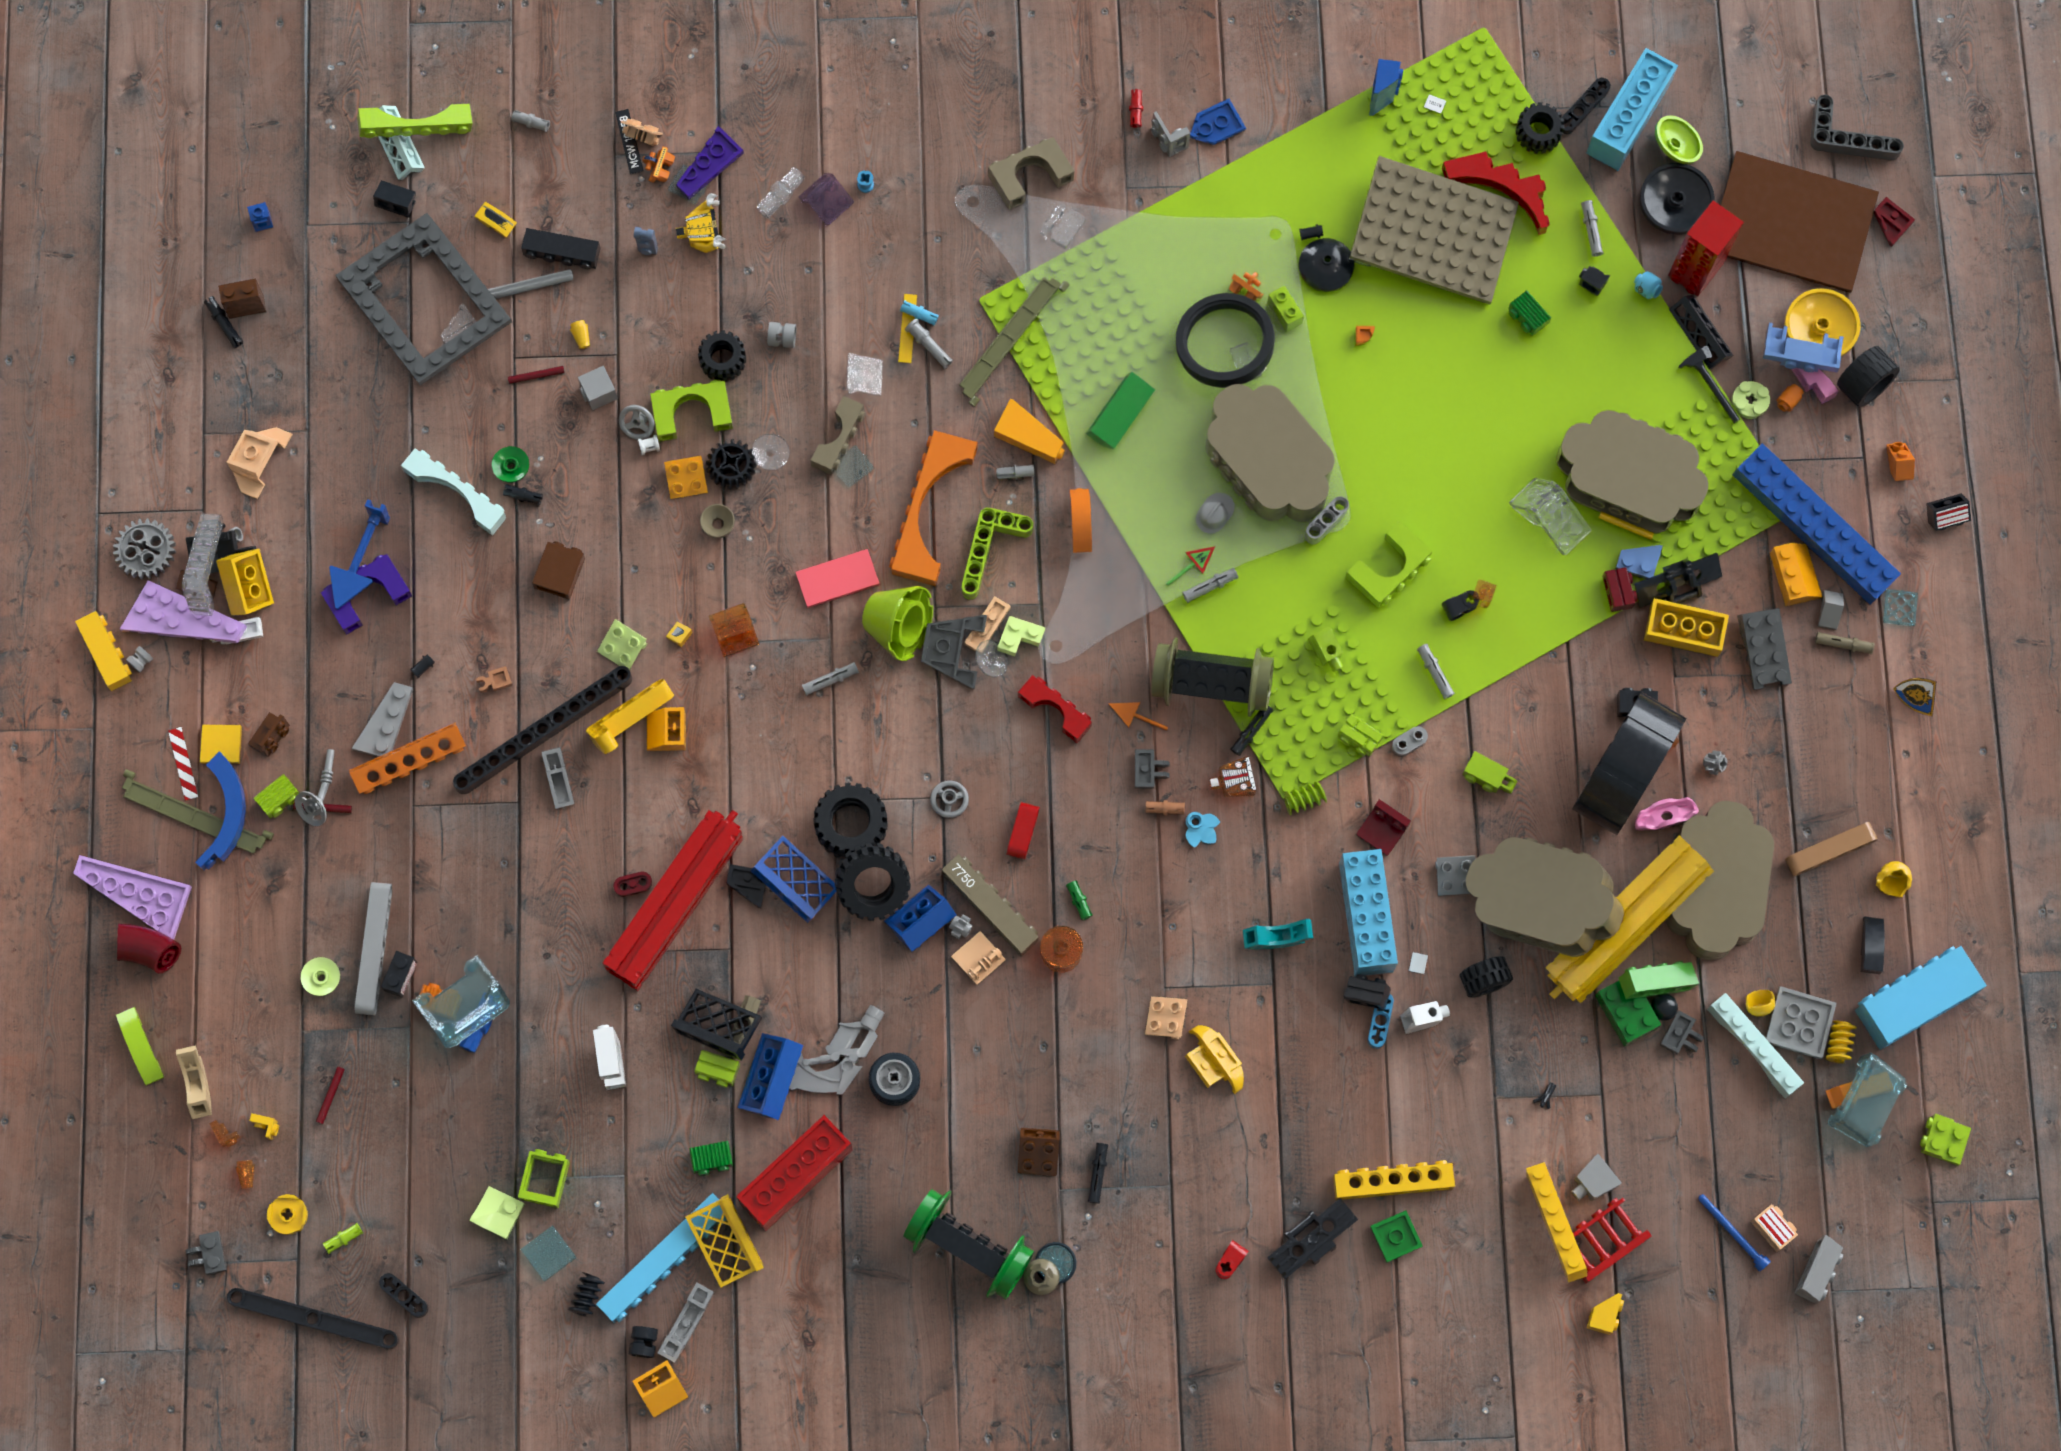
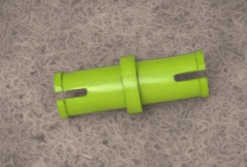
M355 1223V1225L343 1232H337L338 1235L322 1244L328 1254H330L342 1245H348L349 1241L364 1233L358 1223Z

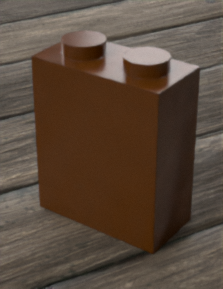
M256 278L218 286L221 303L229 319L266 312L264 295Z
M556 541L553 543L547 542L532 582L534 589L570 600L585 561L582 550L571 547V549L566 548L562 543Z

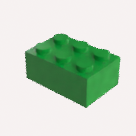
M1620 981L1598 991L1595 995L1624 1047L1657 1030L1661 1026L1647 998L1626 999Z

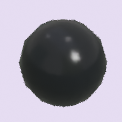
M1661 994L1652 1000L1651 1007L1659 1020L1667 1021L1674 1018L1677 1014L1678 1003L1670 994Z

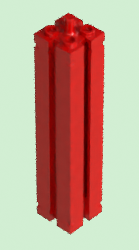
M708 810L704 819L701 820L611 949L609 956L602 962L607 972L622 980L634 990L639 991L643 982L646 981L732 857L737 846L743 841L742 832L739 830L741 827L733 822L738 815L737 812L731 810L724 820V816L717 811L713 813Z

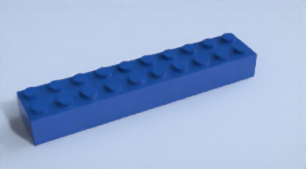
M1763 443L1732 474L1870 605L1901 575L1891 563Z

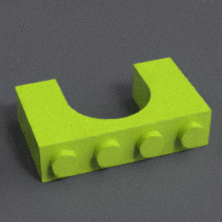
M713 380L708 384L695 383L691 387L684 388L683 386L674 387L673 390L665 391L660 389L650 393L659 442L677 439L674 421L675 412L682 403L690 400L701 401L708 406L712 415L714 432L733 429L725 381Z
M1400 521L1386 533L1385 540L1402 556L1404 561L1403 570L1396 576L1382 577L1373 572L1359 559L1347 571L1345 576L1377 608L1382 604L1384 606L1387 605L1392 599L1391 595L1395 591L1399 593L1405 587L1404 583L1408 579L1412 580L1418 574L1417 570L1421 566H1427L1432 560L1430 558L1432 551Z

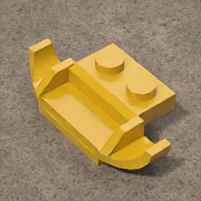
M1197 1025L1189 1030L1190 1034H1194L1198 1038L1199 1046L1189 1052L1185 1058L1206 1087L1209 1088L1221 1079H1224V1081L1228 1080L1234 1094L1242 1090L1244 1083L1242 1063L1222 1035L1203 1025Z

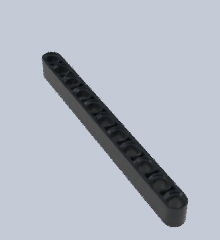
M626 666L615 668L458 773L453 779L456 791L460 794L470 793L628 687L632 682L629 668ZM622 673L628 675L624 680L618 679V676ZM605 684L612 685L608 691L603 690L602 687ZM593 694L596 696L593 701L586 700L588 695ZM578 705L580 709L577 712L570 711L571 707ZM557 716L564 717L560 723H556L554 720ZM545 726L548 728L546 733L541 734L538 732L541 727ZM530 737L532 741L529 744H523V739ZM510 748H515V749H516V751H515L514 754H512V755H507V754H506V752H507L508 749H510ZM493 759L500 760L498 765H490ZM481 769L484 771L481 776H474L476 770ZM466 780L467 785L465 787H458L460 781Z

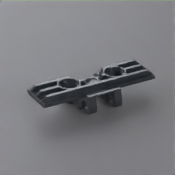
M1718 553L1693 562L1684 559L1663 567V573L1635 583L1638 606L1641 608L1650 605L1654 598L1681 603L1694 597H1702L1701 585L1722 577ZM1696 569H1699L1698 576H1695L1693 572ZM1664 582L1665 587L1662 590L1657 591V586L1660 583ZM1688 584L1694 588V590L1674 597L1678 593L1677 587Z
M1341 1198L1318 1217L1314 1212L1310 1211L1308 1213L1309 1216L1289 1232L1286 1231L1284 1233L1288 1241L1267 1257L1284 1279L1289 1277L1309 1259L1312 1260L1314 1265L1319 1263L1321 1257L1337 1248L1333 1240L1358 1220ZM1331 1221L1334 1225L1333 1230L1330 1232L1325 1231L1322 1227L1323 1222ZM1314 1222L1318 1226L1300 1242L1294 1238L1311 1223ZM1300 1247L1303 1254L1299 1257L1294 1256L1292 1248Z

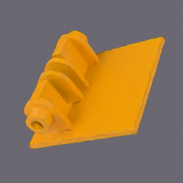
M702 456L664 462L670 499L708 493Z

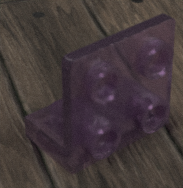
M824 173L799 196L803 203L811 205L825 225H830L854 203L853 199L832 173Z

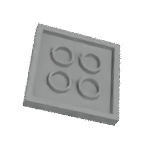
M1779 986L1775 999V1008L1772 1011L1765 1038L1771 1045L1822 1059L1837 1003Z

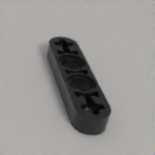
M1601 77L1595 80L1561 117L1564 118L1565 124L1570 118L1572 119L1570 126L1564 127L1563 134L1573 132L1608 94L1611 86L1608 79ZM1602 84H1604L1605 88H1602L1597 94L1596 91L1598 90L1599 85L1601 86ZM1593 96L1595 98V102L1588 103L1586 102L1585 97ZM1580 108L1583 111V115L1577 116L1573 110Z

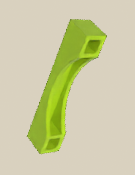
M451 104L437 115L421 119L395 117L379 108H358L357 115L359 136L366 138L398 135L408 137L411 135L428 136L430 134L447 135L449 133L466 134L471 132L473 124L470 104Z

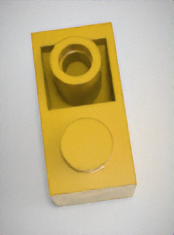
M1618 1293L1593 1307L1590 1312L1587 1329L1608 1335L1616 1331L1619 1324V1319H1616L1617 1313L1622 1311L1624 1300H1621L1622 1294Z

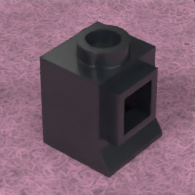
M1589 266L1588 269L1584 268L1580 273L1579 277L1581 280L1579 285L1595 296H1598L1607 284L1610 275H1604L1599 269Z

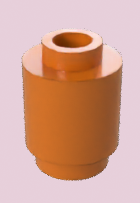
M1796 384L1787 386L1776 400L1778 408L1784 412H1791L1802 399L1803 390Z

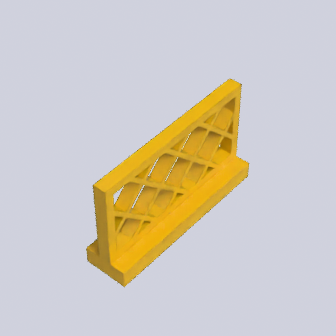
M729 1194L685 1216L720 1288L764 1268ZM720 1205L723 1211L721 1219L709 1216L711 1209ZM698 1215L706 1218L703 1228L694 1226L691 1219ZM708 1219L719 1222L716 1232L705 1229ZM722 1223L731 1227L732 1230L729 1237L718 1233ZM704 1232L715 1235L711 1246L702 1242L701 1238ZM717 1236L728 1240L725 1250L714 1247ZM730 1241L739 1243L740 1250L738 1254L727 1251ZM712 1250L723 1253L720 1263L711 1260ZM726 1254L737 1257L733 1268L723 1265ZM739 1258L748 1261L750 1268L744 1271L736 1269ZM721 1267L732 1271L730 1278L724 1281L719 1276Z

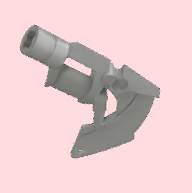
M870 1005L861 1021L854 1023L840 1022V1027L830 1045H827L825 1048L828 1053L827 1055L803 1059L801 1052L789 1089H800L815 1093L837 1092L836 1095L843 1094L863 1067L856 1066L855 1064L859 1058L867 1056L878 1036L875 1030L885 1013ZM861 1029L869 1031L860 1048L850 1049ZM841 1056L845 1057L838 1065L825 1071L816 1072L810 1067V1065L839 1062Z

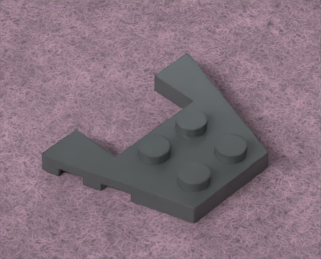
M987 615L928 623L921 662L975 689L978 672L959 669L958 666L964 631L985 632Z

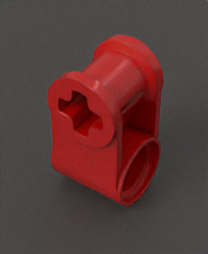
M1232 1240L1215 1268L1216 1275L1221 1279L1230 1278L1249 1251ZM1227 1265L1229 1267L1228 1271L1223 1273L1222 1267Z

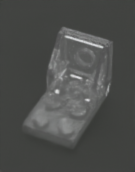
M1534 478L1509 502L1514 510L1531 523L1542 526L1562 555H1567L1592 531L1564 490L1554 481Z

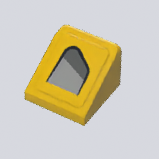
M676 622L666 637L679 647H682L693 632L689 627Z

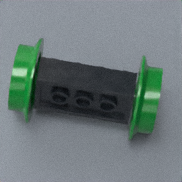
M931 1189L916 1210L903 1235L905 1239L913 1243V1253L919 1250L927 1238L994 1279L987 1292V1298L996 1293L1006 1300L1034 1254L1032 1249L1024 1245L1025 1236L1022 1235L1009 1254L1006 1247L1000 1244L994 1245L990 1242L991 1239L982 1233L978 1235L973 1232L974 1228L968 1224L963 1223L961 1225L956 1222L957 1218L949 1213H942L952 1191L949 1190L941 1195Z

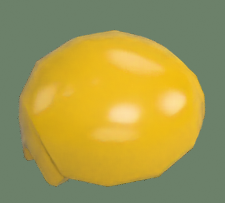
M1757 990L1746 996V1009L1753 1016H1766L1775 1008V998L1772 991Z

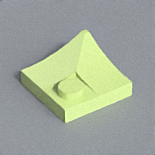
M489 1186L469 1221L504 1239H508L525 1203Z

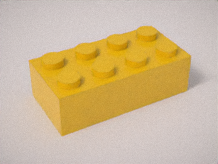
M1654 598L1650 605L1644 641L1718 657L1723 649L1729 615Z

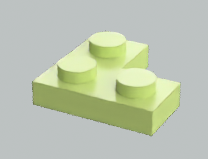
M1009 616L997 651L1015 656L1021 641L1039 647L1045 627Z

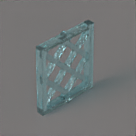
M1886 589L1883 622L1915 626L1918 593ZM1890 593H1898L1899 596L1894 598ZM1904 594L1912 595L1913 597L1907 600ZM1888 597L1892 599L1890 603H1888ZM1900 597L1905 601L1903 605L1897 602ZM1913 599H1914V607H1913V605L1910 603ZM1893 603L1899 607L1895 611L1890 607ZM1907 604L1912 609L1908 613L1903 609ZM1889 609L1891 614L1887 616V610ZM1899 610L1905 614L1901 618L1896 614ZM1912 612H1913V619L1909 616V614L1912 613ZM1894 615L1897 621L1889 620V618ZM1907 617L1911 622H1903L1902 620Z

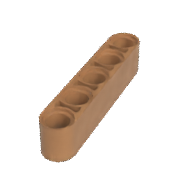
M1866 822L1785 858V861L1793 877L1865 847L1877 841L1878 838L1870 822Z

